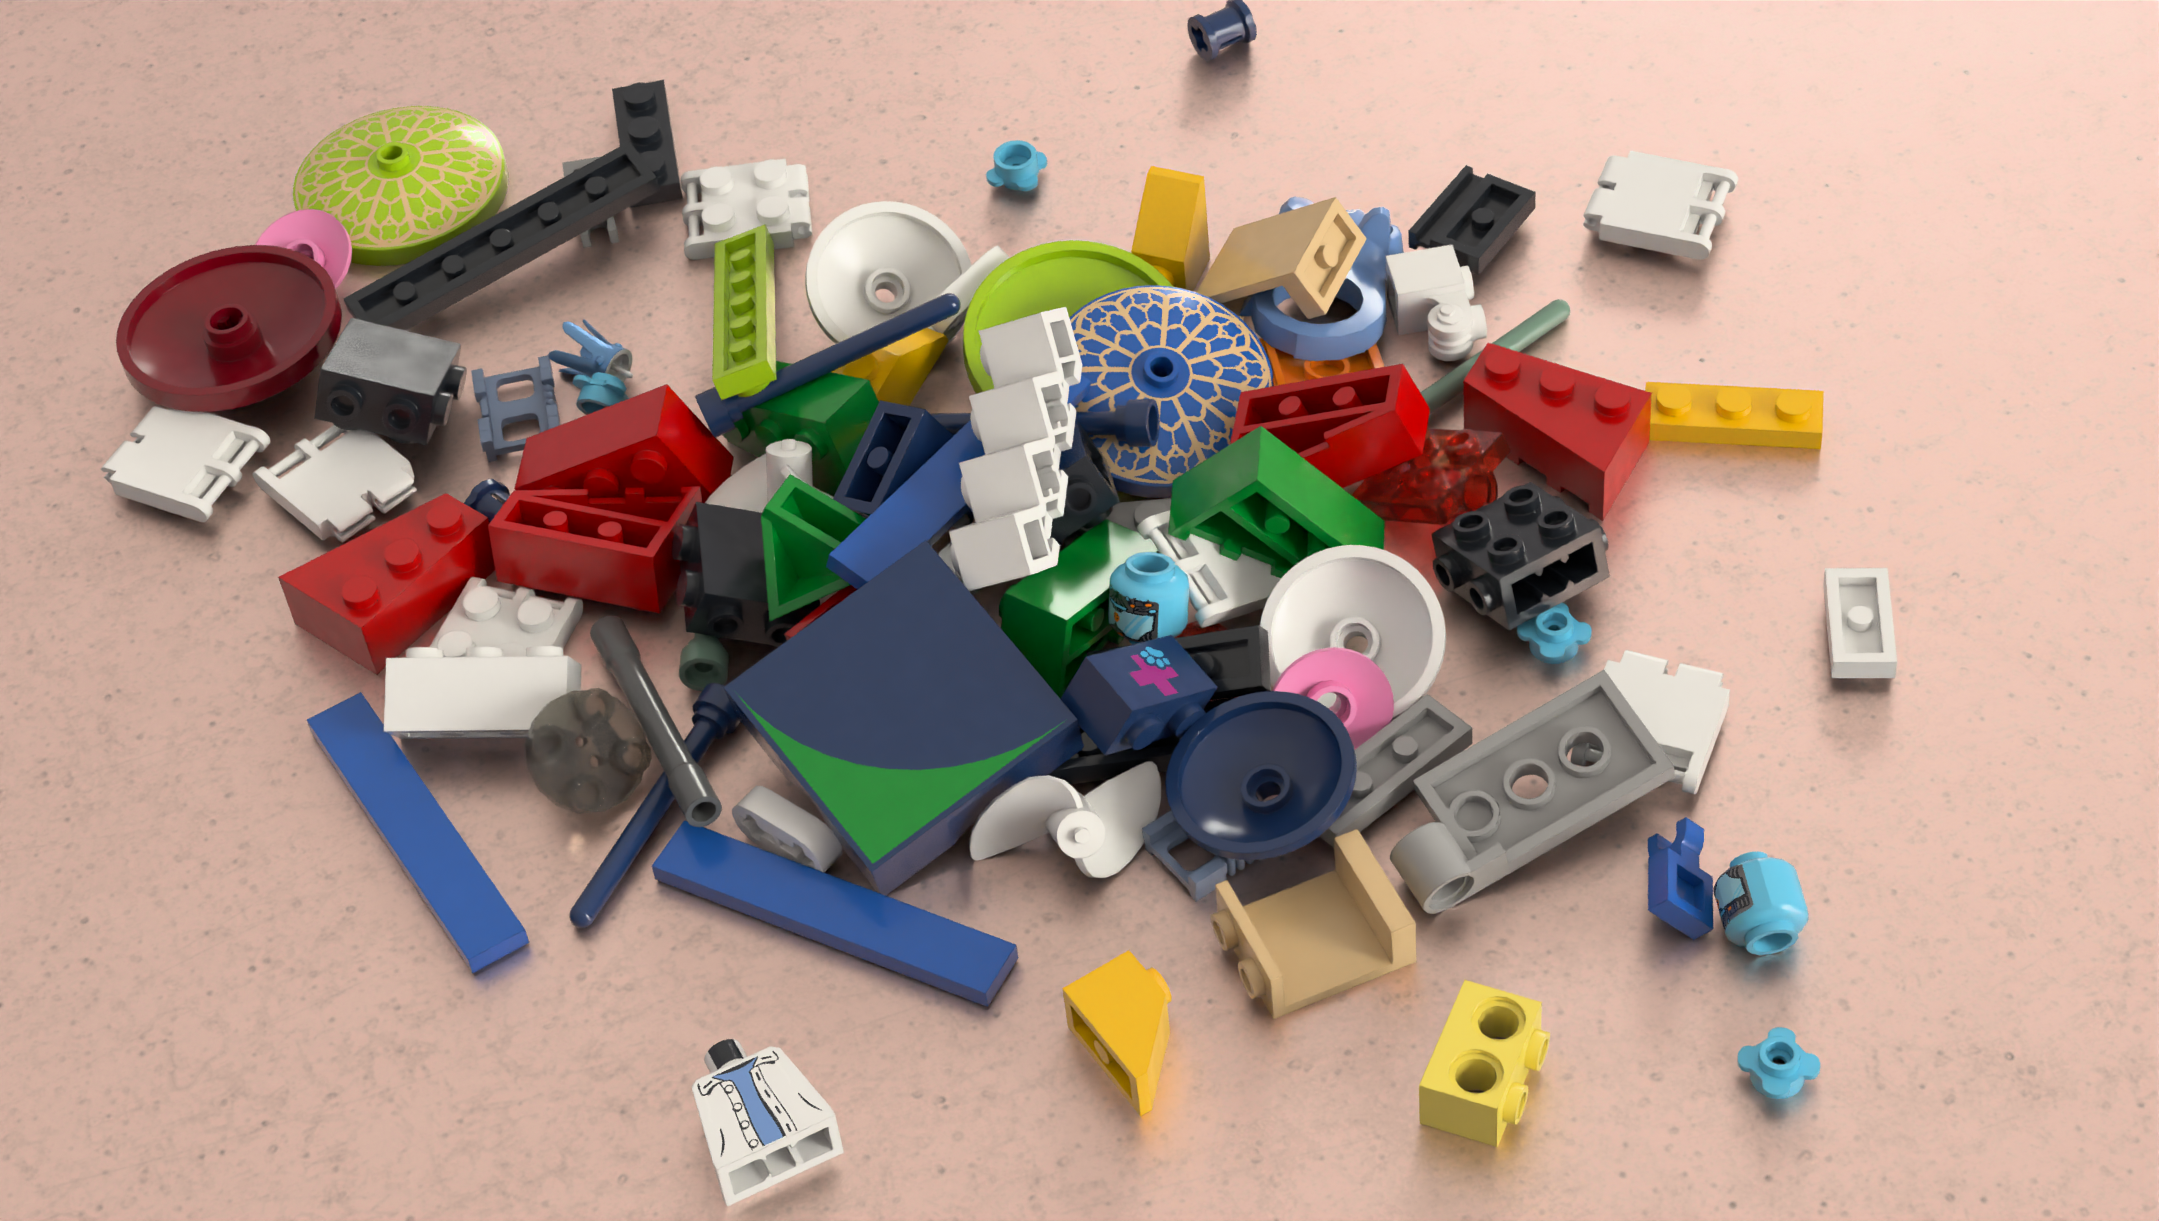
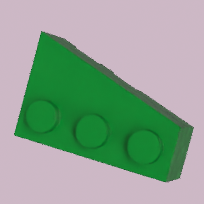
M776 361V371L791 364ZM830 372L743 412L744 419L734 423L736 429L722 436L728 442L756 457L766 454V447L768 445L785 439H793L809 444L812 447L813 486L834 497L879 401L869 380Z
M1259 426L1177 477L1172 483L1169 535L1186 541L1190 534L1216 543L1220 545V555L1235 561L1239 559L1241 554L1271 565L1270 574L1278 578H1282L1293 566L1303 559L1328 548L1345 545H1364L1384 550L1385 521L1262 426Z
M1105 519L1085 534L1077 536L1069 546L1060 551L1056 566L1029 575L1017 584L1011 585L1003 594L999 604L1002 631L1060 699L1083 660L1087 657V652L1101 650L1108 641L1119 645L1124 639L1109 624V583L1113 571L1134 554L1142 552L1159 553L1151 538L1143 539L1140 533L1108 519Z

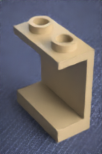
M1336 197L1235 227L1197 293L1219 302L1243 320L1245 316H1239L1245 299L1249 295L1283 286L1308 319L1322 316L1327 313L1367 238Z
M1358 829L1334 838L1335 870L1245 906L1241 905L1228 880L1215 885L1218 912L1210 916L1215 936L1224 951L1233 948L1240 960L1238 962V970L1248 995L1252 999L1261 997L1273 1019L1416 962V923Z

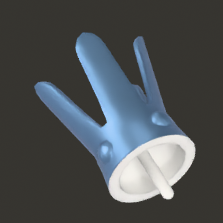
M585 319L583 323L593 335L572 322H563L564 332L583 347L580 350L581 356L559 350L551 351L548 354L549 359L553 362L569 367L559 369V372L585 375L592 378L594 373L602 372L613 375L622 382L627 377H633V374L630 372L633 360L630 350L623 348L619 343L611 344Z

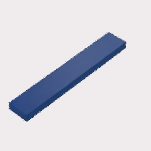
M1081 374L1080 383L1069 386L1067 404L1071 403L1075 407L1088 395L1092 381ZM971 420L829 554L826 565L828 569L858 590L925 540L932 547L971 509L966 504L961 492L962 472L959 463L985 455L982 442L978 440L973 432Z
M360 692L307 719L312 735L471 972L474 973L528 944L529 940L525 928L393 737L384 732V724L363 694Z
M686 820L683 821L652 864L655 880L987 1007L1018 960L1016 944L707 828L692 826Z

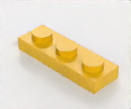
M1646 382L1645 391L1652 393L1649 440L1821 449L1824 391Z

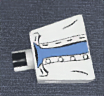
M727 1039L716 1043L707 1051L704 1062L710 1074L697 1079L691 1087L722 1197L727 1207L844 1153L836 1116L832 1108L780 1048L770 1046L747 1057L739 1041Z

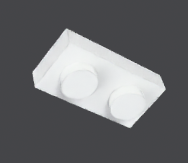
M1825 568L1823 587L1831 678H1895L1897 654L1888 568Z

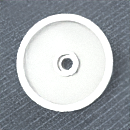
M891 201L872 202L854 207L842 213L821 232L814 243L806 267V295L811 312L819 327L837 344L935 299L972 265L960 239L951 228L935 215L906 203ZM880 289H887L893 293L895 300L889 303L882 302L877 298L875 292ZM965 320L946 335L949 340L947 345L959 333Z
M1364 545L1337 546L1319 551L1303 559L1293 566L1276 584L1265 604L1260 621V626L1268 631L1270 683L1273 687L1284 670L1303 655L1324 648H1346L1347 642L1355 636L1366 638L1368 646L1362 654L1378 665L1388 679L1392 689L1394 700L1392 721L1426 695L1440 671L1445 653V621L1439 601L1432 587L1421 573L1407 561L1393 553L1376 547ZM1326 693L1317 701L1330 708L1336 701V694Z

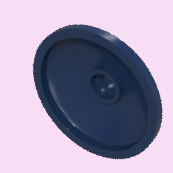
M1283 691L1251 693L1236 697L1213 708L1186 731L1175 747L1167 768V800L1181 830L1201 848L1213 854L1237 860L1273 858L1307 845L1324 833L1337 820L1345 809L1354 789L1357 774L1356 754L1349 733L1342 721L1320 702L1307 696ZM1278 795L1271 800L1264 801L1269 796Z

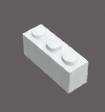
M530 646L526 648V656L503 657V649L497 647L466 648V657H443V650L438 648L406 649V658H386L384 732L399 739L580 737L582 665L569 656H563V648L555 646Z

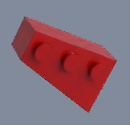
M1487 343L1463 380L1464 430L1519 466L1521 463L1526 462L1546 475V484L1559 493L1567 489L1589 504V513L1603 521L1649 444L1652 393Z
M1403 363L1243 391L1240 393L1230 444L1262 426L1341 488H1345L1423 454L1430 408Z
M666 384L526 438L514 489H588L589 498L625 497V488H644L645 497L681 496V487L700 486L702 503H705L709 496L731 476L734 456L717 438L713 437L711 431Z
M700 486L681 487V496L645 497L644 488H625V497L589 498L588 489L514 490L488 525L497 581L586 600L630 607L637 610L661 613L676 590L681 574L680 561L674 560L672 557L674 533L679 524L686 525L695 503H702Z
M445 493L279 576L278 578L294 623L378 675L386 668V658H397L453 608L471 577L486 579L495 571L488 529V517Z

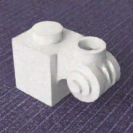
M1453 245L1386 256L1387 300L1398 335L1428 330L1429 352L1435 358L1443 361H1456L1464 358L1471 352L1473 342L1487 337L1486 319L1482 305L1470 306L1469 300L1474 298L1473 280L1469 266H1459Z

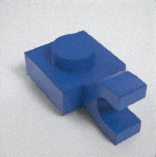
M1685 817L1676 822V838L1673 843L1658 833L1648 838V853L1650 856L1648 858V911L1694 940L1713 930V877L1699 868V855L1704 843V829Z

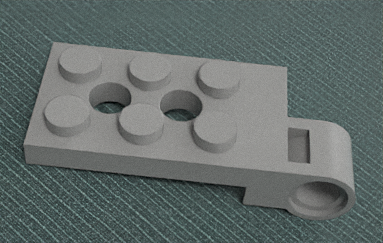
M1602 670L1414 779L1415 792L1436 822L1422 825L1404 836L1392 849L1390 860L1426 913L1434 914L1445 911L1675 777L1674 765L1606 671ZM1581 743L1596 745L1603 752L1598 762L1586 767L1571 763L1567 759V754L1571 748ZM1525 775L1540 776L1548 783L1544 793L1532 799L1517 796L1512 791V786L1520 777Z

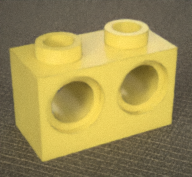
M1464 979L1419 1084L1420 1124L1498 1147L1507 1123L1517 1125L1522 1117L1528 1096V1085L1523 1083L1529 1069L1539 1071L1547 1054L1550 1033L1541 1030L1542 1002ZM1493 1037H1502V1038H1506V1039L1497 1040V1039H1491V1038H1493ZM1470 1090H1482V1091H1485V1092H1482V1093H1470V1092H1467V1091H1470Z

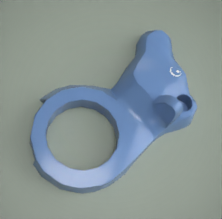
M1291 197L1281 206L1279 214L1314 204V202L1307 198ZM1377 207L1371 209L1366 214L1361 209L1346 210L1367 238L1335 296L1349 303L1358 311L1353 316L1336 323L1326 324L1298 321L1285 315L1277 307L1285 299L1292 298L1283 286L1249 295L1243 303L1239 316H1251L1255 332L1271 347L1291 354L1296 359L1308 361L1341 360L1363 353L1374 346L1383 335L1387 321L1386 256L1404 253L1402 234L1398 226L1391 224L1390 211L1388 209Z

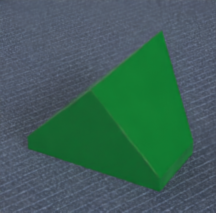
M791 474L780 486L761 514L769 622L850 586L848 582L828 569L826 565L829 554L866 520L865 517Z

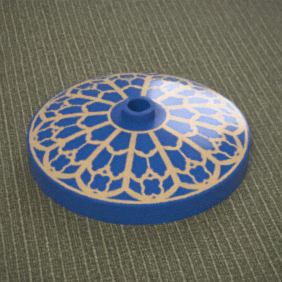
M1159 285L1124 288L1094 299L1069 318L1082 362L1081 374L1092 381L1088 395L1074 407L1076 412L1115 411L1118 405H1126L1129 399H1154L1158 406L1160 427L1158 441L1154 447H1129L1126 441H1118L1116 435H1089L1107 460L1115 488L1120 492L1148 498H1171L1174 479L1230 445L1240 393L1274 386L1269 358L1255 333L1230 309L1197 292Z

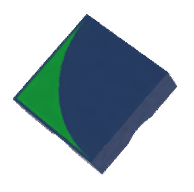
M926 540L723 687L738 719L785 778L795 784L813 801L822 814L826 825L840 841L845 853L876 892L885 896L952 847L998 795L1028 777L1047 776L1084 748L1078 719Z

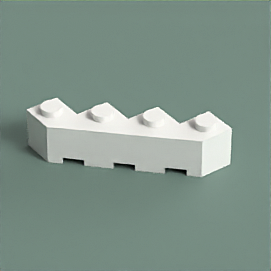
M1066 307L1037 313L979 331L982 342L980 347L981 362L986 373L992 377L995 389L969 396L972 406L970 415L972 429L978 440L982 442L985 455L959 463L962 472L961 492L966 504L973 511L976 523L949 531L952 541L951 561L956 573L962 577L963 584L969 591L1029 576L1056 566L1058 563L1060 545L1050 536L1052 520L1064 515L1068 476L1062 469L1059 470L1061 451L1072 449L1076 409L1071 403L1067 404L1069 386L1080 383L1082 362Z

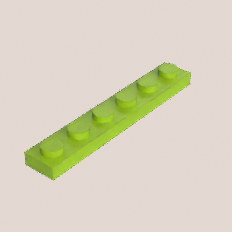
M766 224L715 243L712 381L721 400L734 395L739 397L755 395L764 390L771 381L776 380L774 242Z

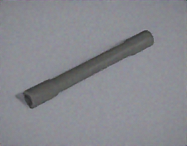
M606 616L599 619L591 628V639L606 668L614 674L666 773L669 788L687 822L695 827H704L713 823L721 814V802L703 769L695 763L644 668L640 652L624 622L617 616Z

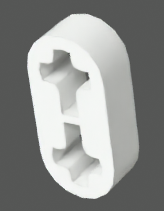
M998 245L986 252L937 296L939 297L946 293L955 294L960 300L961 307L954 316L932 325L936 332L947 335L965 320L969 304L983 280L996 267L1010 258Z
M755 786L732 809V816L740 830L751 841L768 852L821 872H825L842 855L843 848L840 841L824 822L764 786Z

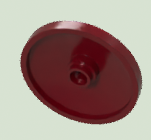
M246 245L224 248L196 256L176 265L158 276L140 291L129 304L120 320L116 335L117 353L131 385L141 395L156 404L190 412L235 409L274 396L291 387L313 371L326 357L337 339L342 322L341 304L333 281L327 271L318 262L303 253L269 245Z

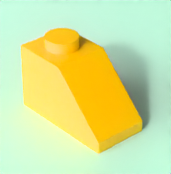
M1151 166L1146 176L1131 253L1157 269L1173 287L1190 291L1195 290L1210 260L1204 176Z
M925 328L832 372L869 380L879 402L881 400L910 406L949 340L946 335Z
M1128 950L1065 986L1062 990L1068 1028L1141 1117L1151 1111L1170 1035L1167 1004L1172 1001V997L1161 974L1153 967L1146 970L1131 951Z

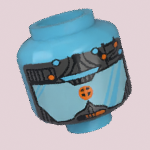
M1155 552L1137 553L1130 556L1125 563L1119 565L1113 571L1109 583L1108 617L1110 626L1118 635L1128 639L1133 645L1172 635L1175 638L1185 629L1188 623L1189 579L1188 575L1179 566L1175 565V562L1170 557Z
M1748 852L1734 858L1730 862V868L1719 876L1713 887L1727 939L1739 947L1747 948L1748 952L1756 955L1773 954L1789 948L1796 943L1798 933L1803 930L1809 920L1807 905L1796 869L1787 861L1768 857L1764 852Z

